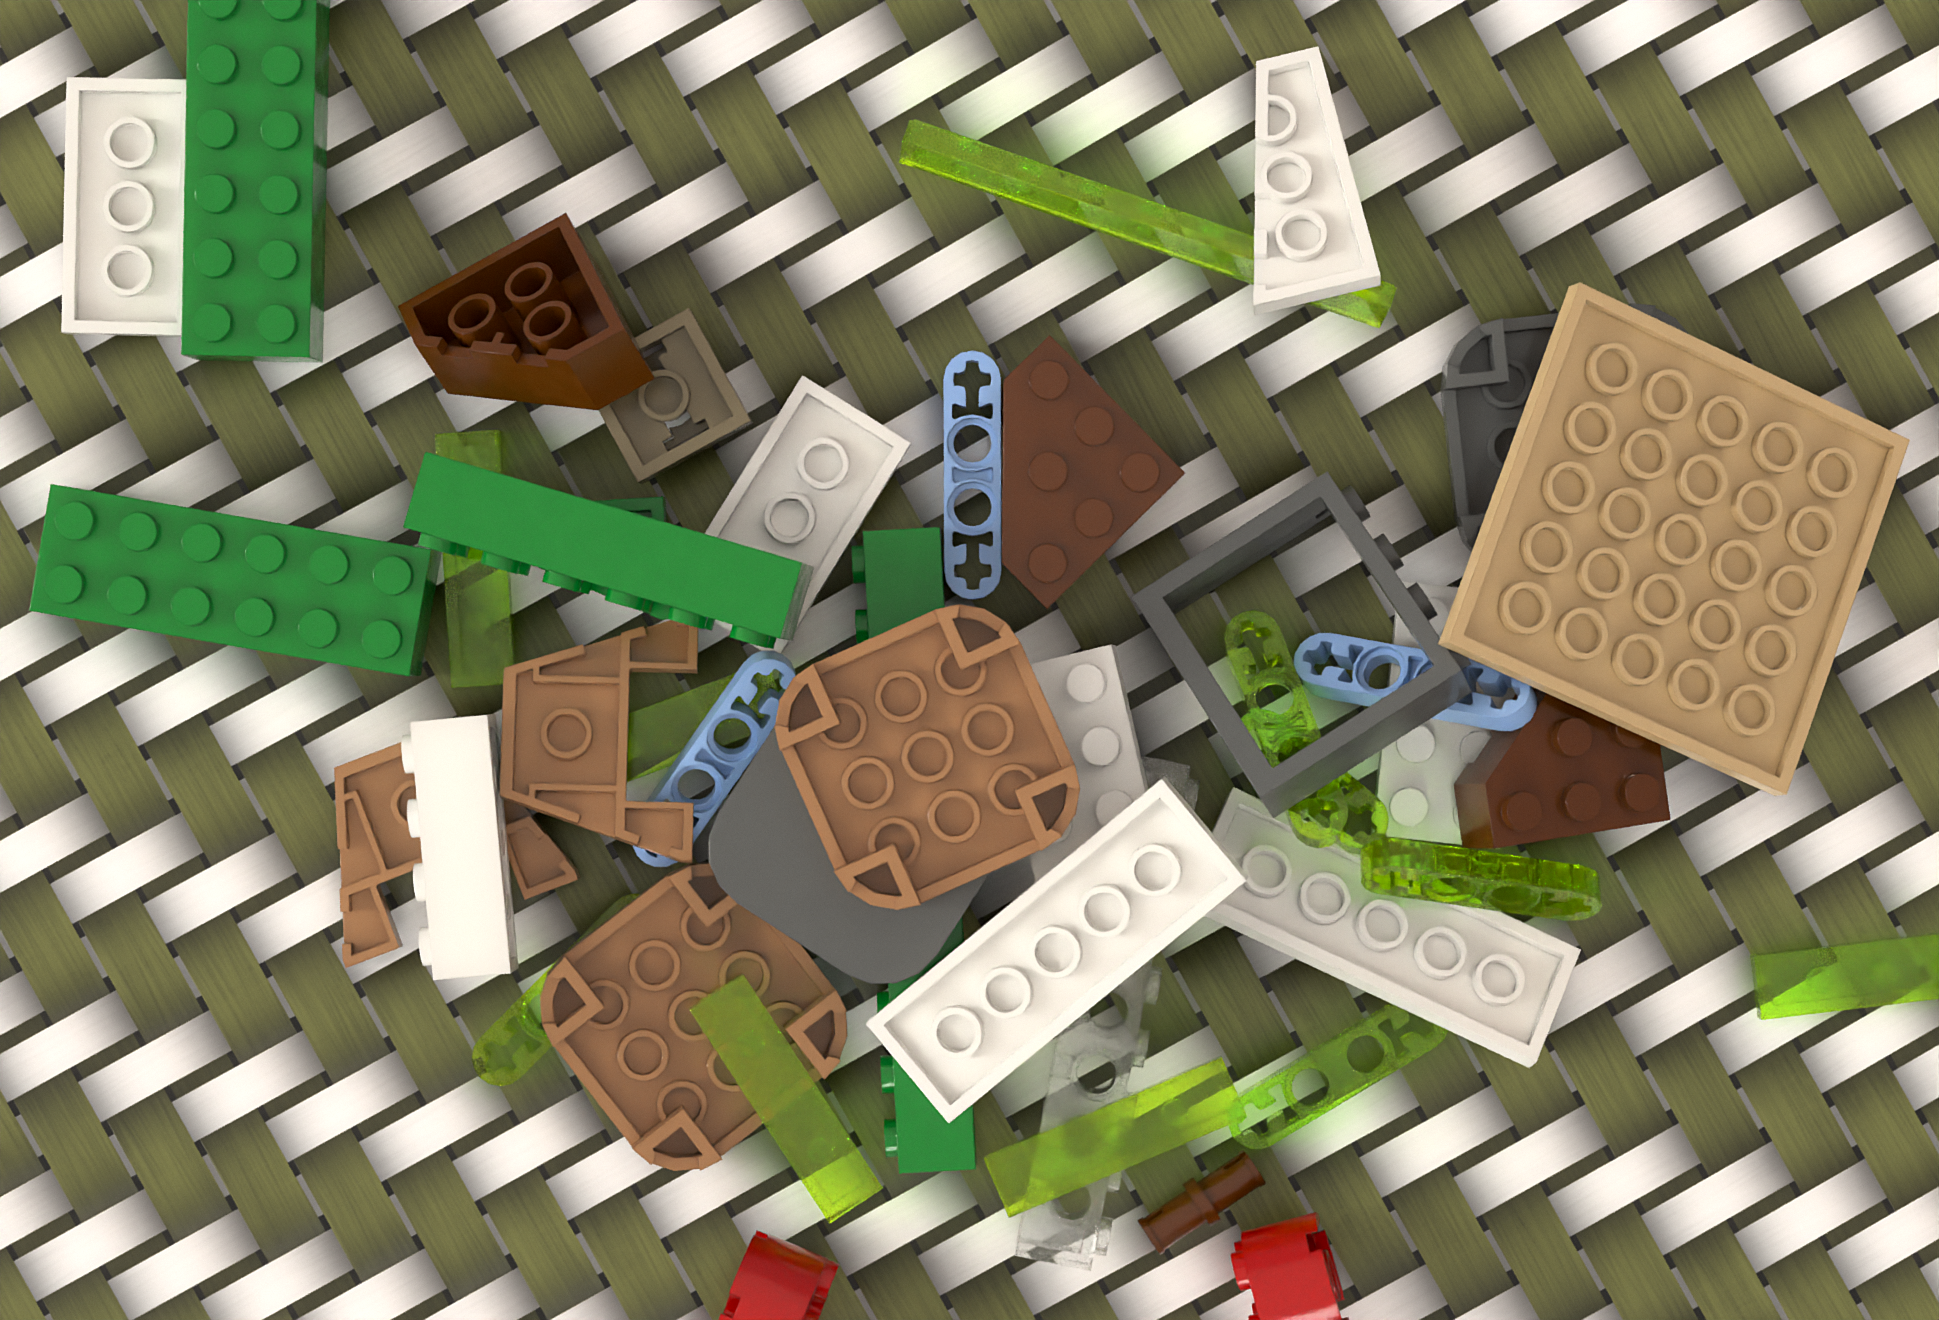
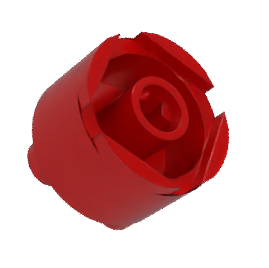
M1317 1212L1242 1231L1241 1241L1234 1242L1235 1253H1231V1261L1240 1291L1251 1289L1255 1302L1252 1303L1253 1315L1248 1316L1249 1320H1349V1317L1341 1318L1337 1302L1345 1300L1326 1232L1325 1230L1317 1232L1320 1223V1217Z
M756 1230L729 1291L730 1295L724 1312L720 1314L718 1320H819L840 1264L828 1260L827 1257Z

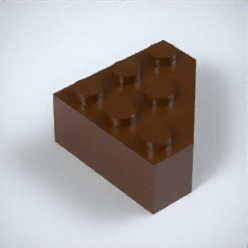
M567 213L398 306L415 346L448 394L599 410L655 379L596 261Z
M1050 335L1003 380L1002 565L1047 610L1185 474Z
M1534 687L1533 689L1537 697V708L1532 719L1523 727L1513 731L1490 730L1492 736L1474 763L1466 765L1454 783L1462 848L1494 849L1671 820L1660 744ZM1515 694L1512 699L1517 700V695Z

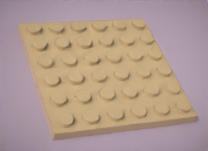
M1581 282L1569 286L1438 645L1774 796L1787 795L1910 440Z

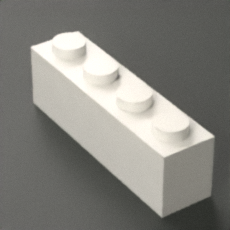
M496 714L410 722L411 735L402 736L401 752L405 773L415 774L417 799L408 800L407 818L411 837H420L422 863H415L413 866V884L417 902L426 901L428 927H421L419 929V950L422 965H432L433 980L510 974L517 970L519 966L504 801L499 795L500 756Z

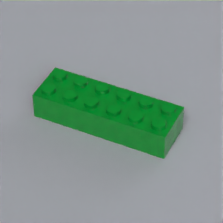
M188 0L181 355L194 360L323 363L330 0Z
M429 452L424 454L403 525L404 528L421 532L418 542L420 546L467 558L470 547L483 551L481 564L525 576L529 575L531 565L543 568L545 573L542 582L585 594H590L592 584H597L608 588L604 599L606 601L650 613L653 603L658 602L670 606L667 619L711 631L715 620L733 625L729 637L774 649L777 638L793 641L814 570L813 566Z
M51 484L29 611L409 677L421 676L442 552Z

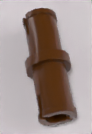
M1241 1150L1237 1156L1198 1182L1191 1178L1182 1184L1185 1191L1137 1221L1161 1255L1165 1252V1249L1207 1222L1211 1227L1221 1220L1218 1215L1220 1212L1259 1186L1262 1187L1266 1182L1244 1150Z

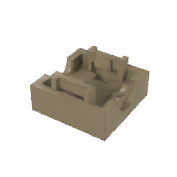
M689 308L635 337L642 354L661 343L665 346L645 357L655 379L598 410L633 475L640 484L646 483L753 424L740 397L713 352L694 313ZM688 411L690 418L682 425L669 427L668 429L665 422L677 420ZM674 436L673 439H671V440L667 441L666 443H664V441H666V440H668L669 438H671V437Z

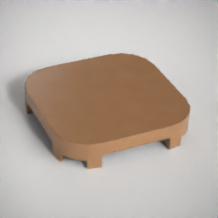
M957 604L935 609L816 662L792 678V681L779 700L774 725L779 750L784 755L833 865L834 873L848 892H851L870 905L895 910L921 905V903L1037 851L1044 850L1062 837L1076 814L1080 784L1075 763L1021 642L1005 621L984 608Z
M709 862L688 863L664 875L567 950L547 972L540 993L541 1022L552 1046L556 1048L626 1138L632 1149L650 1165L654 1164L673 1171L700 1169L701 1171L723 1160L721 1156L822 1077L825 1080L841 1061L840 1057L848 1036L847 1010L837 990L802 945L736 903L719 886Z

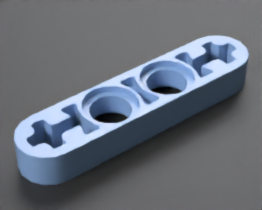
M972 350L962 352L952 358L945 369L943 379L944 573L946 582L954 593L962 598L976 600L986 597L995 590L1000 582L1002 572L1001 377L999 368L991 357L983 352ZM966 363H979L980 373L991 376V384L982 386L979 389V408L991 405L993 407L991 419L973 414L953 419L952 408L954 405L966 408L965 388L954 386L955 375L965 373ZM972 425L986 430L992 443L988 455L981 461L973 463L961 459L954 449V440L957 433L964 427ZM965 490H981L991 501V514L981 525H965L955 515V500ZM954 532L967 536H978L988 532L993 533V546L989 547L979 543L980 562L984 565H991L992 569L991 577H985L980 580L979 589H967L966 580L961 577H955V565L966 563L967 544L954 547Z
M1318 633L1308 637L1299 645L1295 652L1293 663L1297 675L1311 694L1321 698L1368 707L1433 667L1422 649L1334 633ZM1329 655H1333L1341 668L1328 666L1325 667L1322 675H1318L1314 665L1325 664ZM1469 659L1471 664L1464 668L1462 672L1472 693L1432 717V719L1496 731H1513L1523 727L1532 719L1537 708V697L1532 686ZM1385 663H1393L1400 666V676L1390 687L1375 689L1369 686V676L1378 666ZM1345 669L1353 670V680H1351ZM1476 682H1478L1484 694L1476 693ZM1513 688L1518 697L1517 700H1506L1502 709H1497L1490 696L1504 697L1507 689Z
M760 651L752 654L741 665L646 801L664 802L665 799H669L670 802L694 803L693 843L774 728L779 700L792 681V678L796 676L792 662L781 653L776 651ZM773 669L780 671L778 676L783 689L779 692L770 688L765 691L757 705L759 713L766 715L763 719H759L756 713L747 706L758 690L754 675L759 672L767 676ZM740 696L747 705L736 702L735 699ZM728 718L740 719L750 728L748 741L743 746L735 749L720 746L714 738L716 726ZM693 769H701L708 772L715 782L712 792L702 799L685 797L678 788V782L684 773ZM633 846L636 855L644 863L651 866L667 867L678 862Z

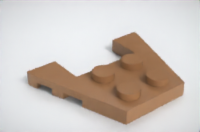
M670 620L646 628L642 626L622 632L620 636L590 645H578L505 667L503 679L500 798L681 863H692L694 803L627 801L630 674L632 672L697 674L699 628Z
M401 742L334 768L337 847L340 849L341 865L340 912H343L344 934L342 959L346 968L403 946L380 886L382 882L413 871L415 863H422L420 837H411L407 818L408 800L417 799L415 774H406L404 771ZM503 800L509 861L524 900L580 879L578 869L529 809Z

